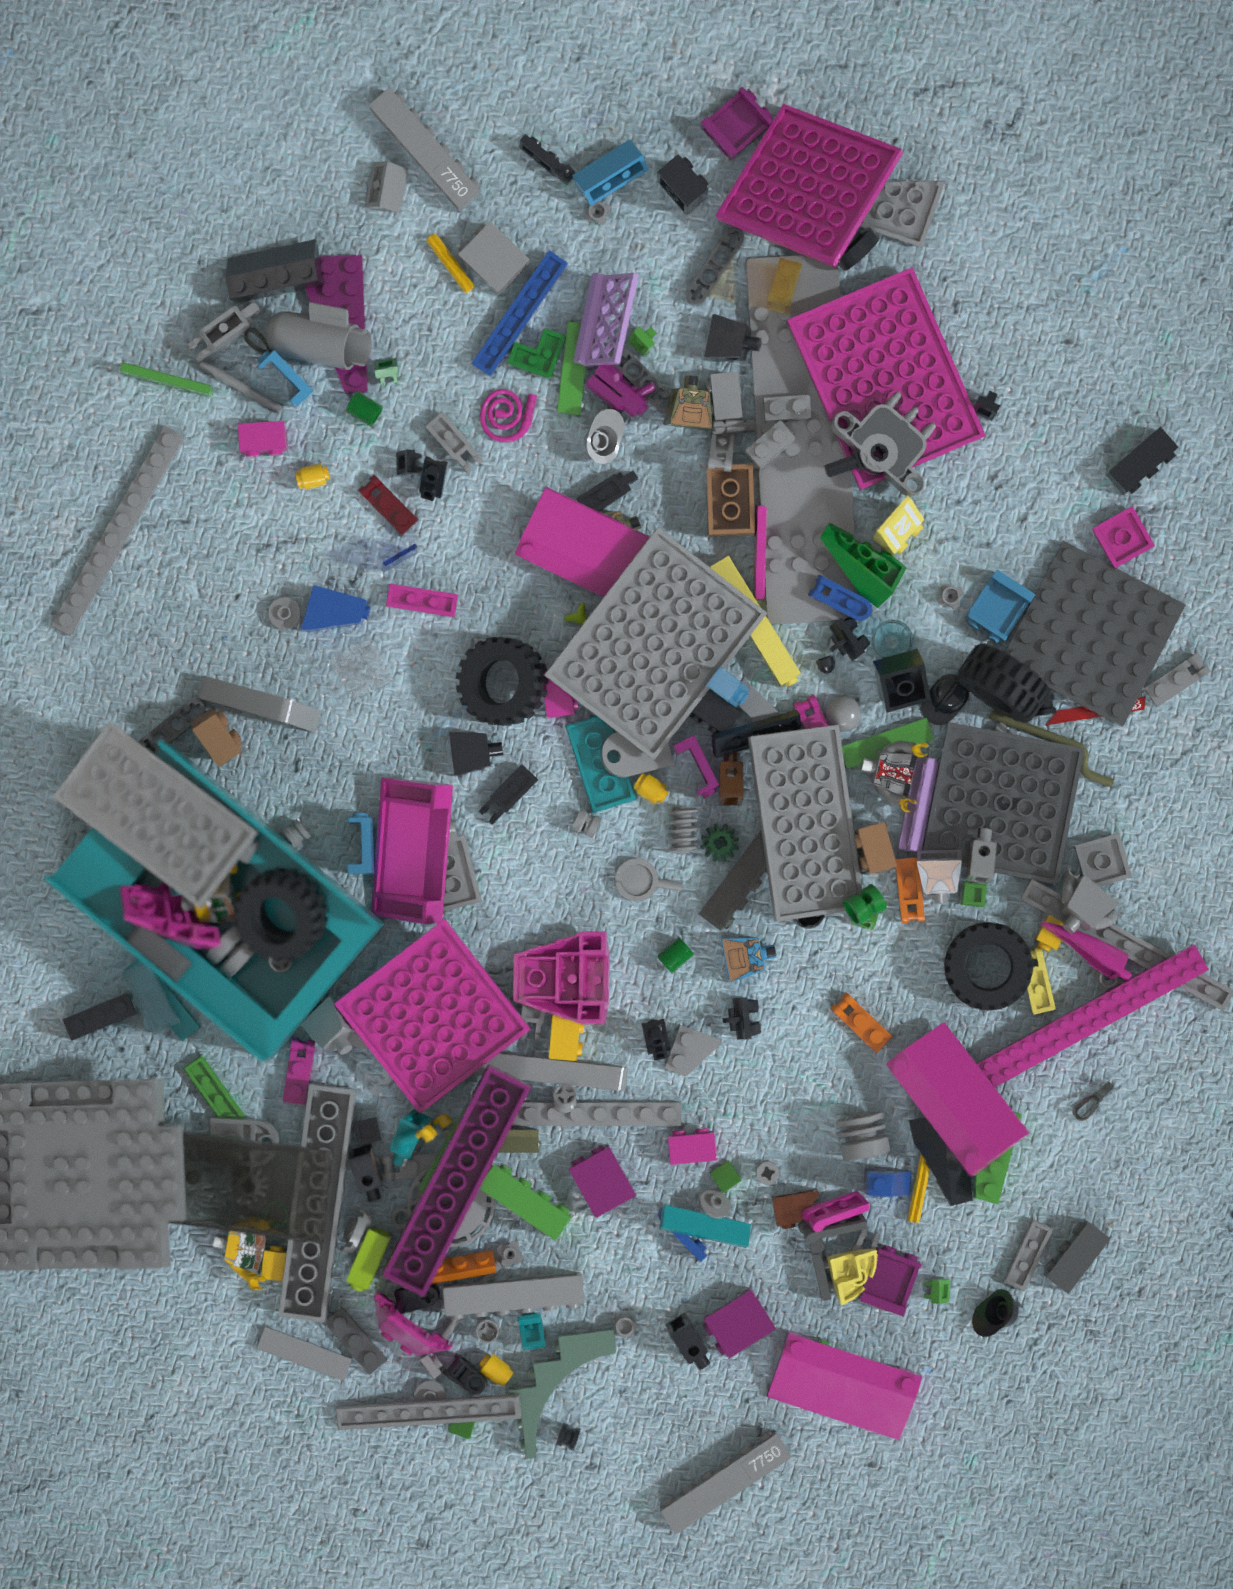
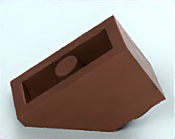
M813 1189L773 1196L772 1203L776 1225L782 1226V1229L796 1227L795 1223H799L803 1219L801 1216L802 1212L806 1208L811 1207L819 1196L818 1190Z

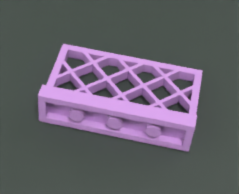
M592 273L573 362L587 368H596V365L620 364L638 274L602 275L600 273ZM629 280L628 287L624 291L623 286ZM619 292L620 297L614 303L613 298ZM624 303L623 310L619 313L618 308ZM614 314L615 319L612 321L611 324H609L608 320ZM619 325V330L616 333V335H614L613 331ZM609 337L610 342L604 346L603 343ZM614 348L613 357L610 358L608 353Z
M917 759L908 799H914L917 804L911 802L907 804V808L913 812L904 813L898 849L915 853L922 850L939 764L935 762V759Z

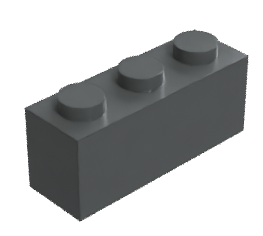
M1087 1220L1083 1223L1080 1221L1072 1231L1074 1233L1070 1241L1065 1240L1058 1249L1060 1254L1055 1260L1052 1258L1044 1268L1046 1271L1044 1276L1067 1294L1071 1292L1111 1239Z

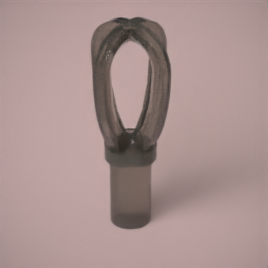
M249 328L245 331L243 337L250 347L262 354L265 351L272 352L267 345L265 337L257 329ZM254 333L263 342L266 350L249 340L248 334Z
M1108 1081L1097 1092H1094L1093 1095L1077 1103L1072 1110L1074 1117L1079 1121L1088 1119L1098 1108L1103 1098L1114 1089V1086ZM1095 1099L1091 1108L1083 1116H1079L1078 1110L1089 1101Z

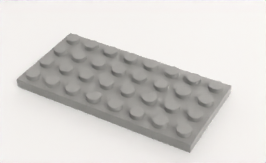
M110 721L53 796L201 909L258 834L256 830Z
M839 725L748 737L774 922L845 912L843 900L853 894L859 895L862 885Z

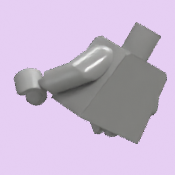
M1068 868L1062 876L1064 883L1062 887L1061 901L1063 907L1061 911L1068 916V919L1062 926L1069 933L1074 934L1078 927L1085 931L1090 928L1094 930L1106 928L1124 915L1123 912L1119 914L1115 909L1119 903L1086 875L1079 878V873L1074 876L1070 872L1071 868Z

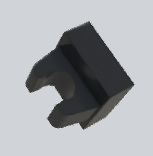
M989 391L986 398L980 395L974 405L976 414L993 421L1000 408V405L995 403L998 394Z
M408 449L396 452L397 475L406 476L421 472L422 467H416L415 460L421 459L422 455L416 453L415 450Z

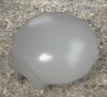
M837 696L830 700L827 705L826 718L831 726L839 725L840 732H850L858 727L862 719L861 708L853 698Z

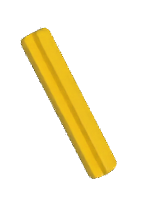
M436 233L430 235L426 239L429 246L463 292H470L474 288L473 282Z
M922 1154L919 1158L907 1217L908 1221L919 1223L930 1173V1169L926 1165V1160Z

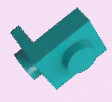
M529 1312L519 1316L518 1323L523 1351L546 1347L541 1314Z

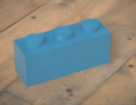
M629 139L573 174L572 177L578 190L590 206L642 175L649 168L641 152Z

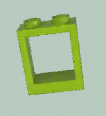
M373 1225L369 1228L346 1281L350 1283L349 1287L360 1292L363 1289H369L393 1234Z

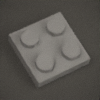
M1119 833L1074 845L1082 876L1086 875L1097 886L1100 887L1132 878Z

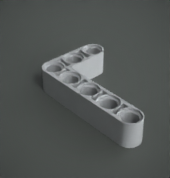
M203 676L197 698L276 720L313 733L316 732L322 712L290 699Z

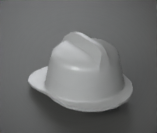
M614 409L600 411L594 417L590 429L584 438V444L589 457L598 464L611 462L619 451L625 424L621 414Z

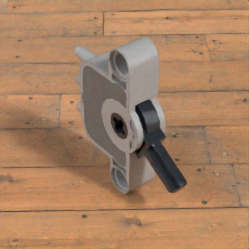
M898 391L891 395L884 404L877 405L869 411L861 422L849 412H840L832 419L830 424L831 430L854 451L851 452L852 456L826 464L824 466L825 473L828 477L857 469L858 472L865 471L873 475L884 473V478L902 494L908 497L915 496L924 488V479L912 466L924 453L926 440L933 433L936 425L930 422L928 426L919 432L910 424L919 412L916 407L908 411L904 417L895 411L893 407L901 398V394ZM839 418L847 421V429H842L838 426L837 420ZM875 451H876V452H881L882 456H880V457L875 456V457H874V456H873V453H874ZM909 479L916 482L917 489L915 491L908 488L907 481Z

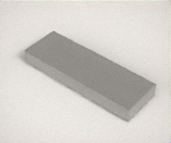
M1031 1219L1003 1279L1004 1283L1025 1292L1053 1232V1228Z

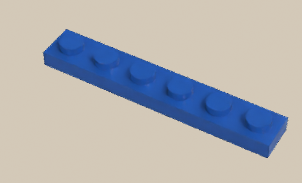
M550 250L547 252L471 363L474 367L489 377L493 375L567 267L568 262Z

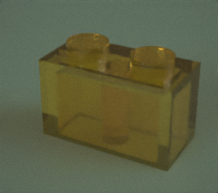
M780 258L767 300V309L789 315L800 278L802 263Z

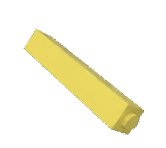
M729 555L710 566L712 570L759 606ZM765 616L749 637L779 686L786 685L788 688L799 681L797 677L801 673Z

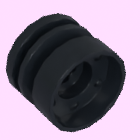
M870 227L861 231L857 230L837 264L843 271H847L865 257L878 243L880 238Z

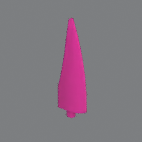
M1041 922L1040 925L1068 944L1100 973L1112 980L1118 976L1126 981L1130 979L1132 973L1124 969L1128 960L1126 952L1078 930L1071 934L1061 925Z

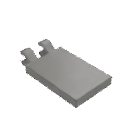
M454 820L450 821L443 912L482 902L465 834L458 836Z

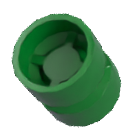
M869 884L861 889L859 895L853 894L843 900L845 911L857 926L869 921L871 915L877 916L887 909L883 895L873 884Z

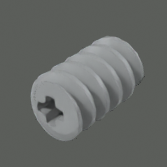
M673 807L676 810L670 812V816L676 818V820L670 821L669 825L675 827V829L670 830L669 834L675 836V838L668 840V843L675 847L668 849V853L692 854L690 851L697 849V846L691 844V841L697 840V836L692 835L691 832L698 830V827L692 825V823L698 821V818L692 816V814L699 812V809Z

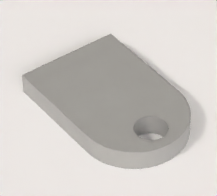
M618 732L610 735L601 747L600 756L603 766L609 773L617 777H630L674 765L669 742L655 760ZM613 750L618 753L619 760L617 763L608 761L607 754L609 751Z
M214 1116L210 1118V1164L261 1166L276 1156L280 1146V1138L275 1127L269 1122L254 1118ZM264 1137H268L273 1141L271 1149H267L262 1145Z

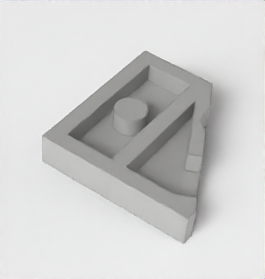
M680 1025L665 1069L687 1076L722 1043V1040Z

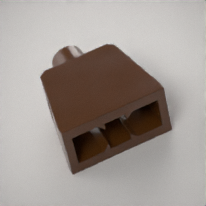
M738 752L725 755L724 762L719 764V806H742L743 762H738ZM728 773H732V774H734L735 776L730 777V776H728L727 774H728Z

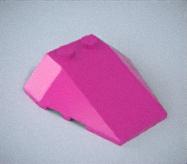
M161 883L160 887L149 888L148 884L121 886L120 894L125 920L187 947L211 950L220 946L221 941L218 928L210 927L209 922H201L196 910L183 911L182 897L184 896L172 897L167 883Z
M583 931L571 937L559 939L553 943L515 954L513 1001L579 1024H605L609 1007L610 955L607 932Z
M379 1290L376 1291L373 1296L378 1327L382 1331L381 1335L390 1342L395 1340L400 1343V1349L408 1355L414 1353L418 1356L450 1350L453 1345L452 1342L443 1338L435 1330L431 1335L393 1309L396 1302Z

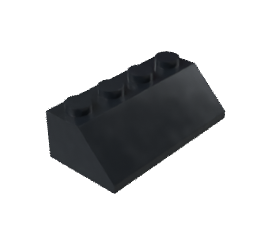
M309 240L228 258L226 282L229 299L235 303H242L325 285L317 240Z

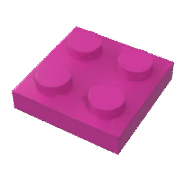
M1133 506L1091 529L1114 569L1155 547Z

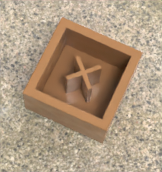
M213 707L192 721L191 726L193 732L214 762L220 767L242 752L240 745L243 743L237 731L228 728V719L222 710L217 712Z
M885 822L855 830L856 849L860 848L862 857L858 858L862 871H866L867 875L897 867Z

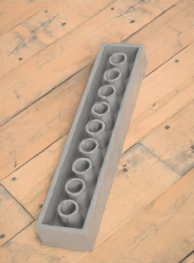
M315 1083L309 1084L278 1317L323 1323L327 1320L357 1089Z

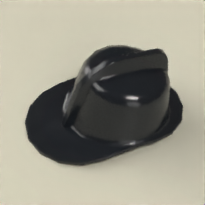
M943 675L930 688L931 701L921 703V711L928 722L934 725L946 724L966 704L969 698V691L960 683L958 675Z
M1005 1289L996 1290L975 1309L972 1315L974 1331L982 1337H990L1003 1327L1011 1326L1018 1319L1019 1308L1021 1307L1020 1302L1016 1301L1009 1291Z

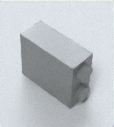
M489 222L487 225L482 224L475 231L474 234L476 236L470 242L467 240L461 245L458 256L495 294L500 296L530 265V259L498 228Z

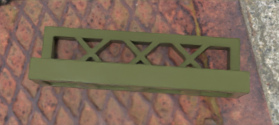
M445 1129L446 1138L448 1137L451 1129ZM510 1129L498 1153H539V1129Z

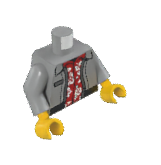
M899 740L885 745L883 750H877L875 760L863 757L860 771L872 773L871 782L875 785V790L886 801L898 807L901 806L904 812L912 813L913 811L907 808L908 802L917 804L914 799H905V797L909 796L917 757L920 758L928 755L922 753L920 747H927L928 744L922 742L916 745L913 742Z

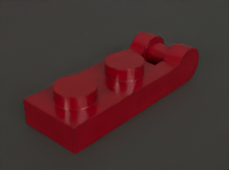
M373 474L369 478L370 481L364 487L361 486L357 491L404 536L419 520ZM377 487L381 492L374 498L370 493Z

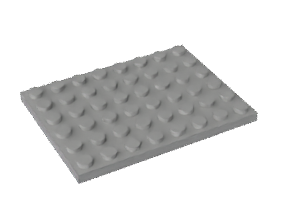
M657 527L544 675L655 760L709 690V687L706 685L719 667L726 668L767 612Z

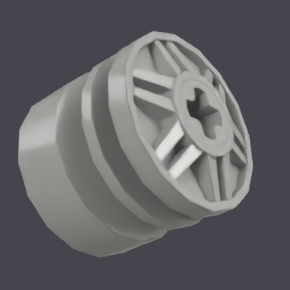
M858 1112L835 1121L836 1127L847 1126V1130L838 1132L839 1137H849L850 1140L840 1145L844 1161L877 1156L891 1151L888 1136H877L876 1131L886 1127L885 1123H874V1121L884 1118L883 1112Z

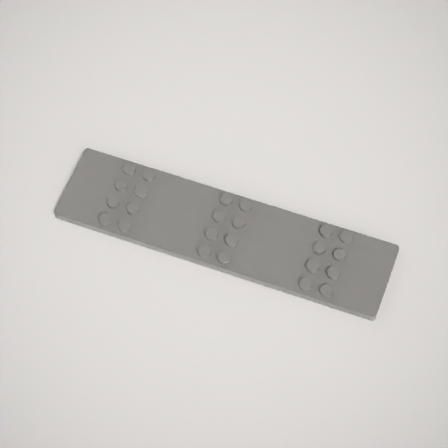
M806 255L749 258L746 262L749 322L752 329L751 336L761 338L762 340L760 351H751L756 440L779 422H765L764 398L810 395L811 419L782 421L796 437L795 441L763 469L758 470L760 505L767 507L765 560L767 619L771 625L837 621L840 618L844 620L849 618V616L810 597L808 593L811 589H814L817 583L815 580L819 574L858 594L857 589L820 539L822 532L829 522L851 533L855 539L851 471L833 477H828L825 473L824 466L826 464L843 459L845 456L836 435L831 430L830 421L786 322L790 318L840 298L839 265L837 264L833 267ZM825 586L821 594L828 597L831 589Z

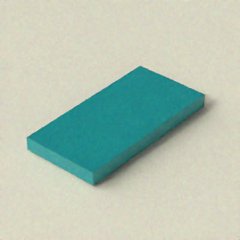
M598 716L565 725L592 813L637 800L630 777L623 778L612 775L605 769L601 761V747L604 741L615 733V730ZM611 750L607 754V759L611 763H617L619 755L616 751Z

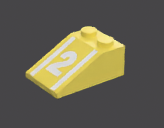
M907 496L876 531L872 539L892 556L896 552L900 555L909 545L906 542L911 535L916 537L924 528L921 523L925 519L911 498Z

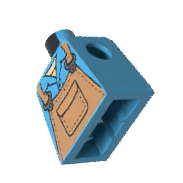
M759 938L721 939L729 982L765 970L763 960L777 958L774 944L761 947Z

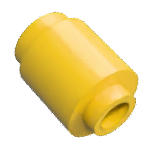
M322 463L301 467L300 470L295 471L299 489L305 488V490L324 486L327 485L326 480L330 479L328 467H323Z
M642 773L633 787L638 795L654 805L658 802L662 804L669 794L666 790L668 785L650 774Z
M494 1353L491 1356L486 1354L478 1364L481 1367L479 1370L481 1374L495 1385L499 1384L502 1387L514 1373L510 1369L511 1366Z

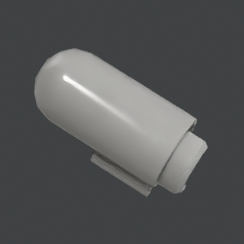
M309 302V315L291 311H280L270 318L266 326L265 339L271 351H275L279 356L350 370L354 365L365 366L371 354L372 338L370 333L366 329L359 328L358 325L349 323L347 309Z

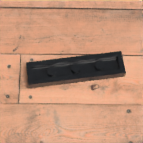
M793 710L711 734L713 754L718 758L749 749L748 737L801 730L800 713L797 710Z

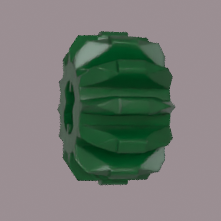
M716 823L714 824L715 833L710 828L706 829V832L711 835L710 838L704 835L701 836L702 840L708 841V844L701 845V849L709 847L710 850L705 853L706 857L710 856L712 852L715 853L712 861L716 862L718 855H721L722 862H726L725 853L730 858L734 857L730 848L739 850L737 845H732V842L739 841V837H730L735 832V829H731L728 834L725 832L727 824H724L722 831H719V825ZM722 836L725 838L723 841L727 842L726 847L722 846L720 849H717L715 847L717 844H713L714 839L718 840Z

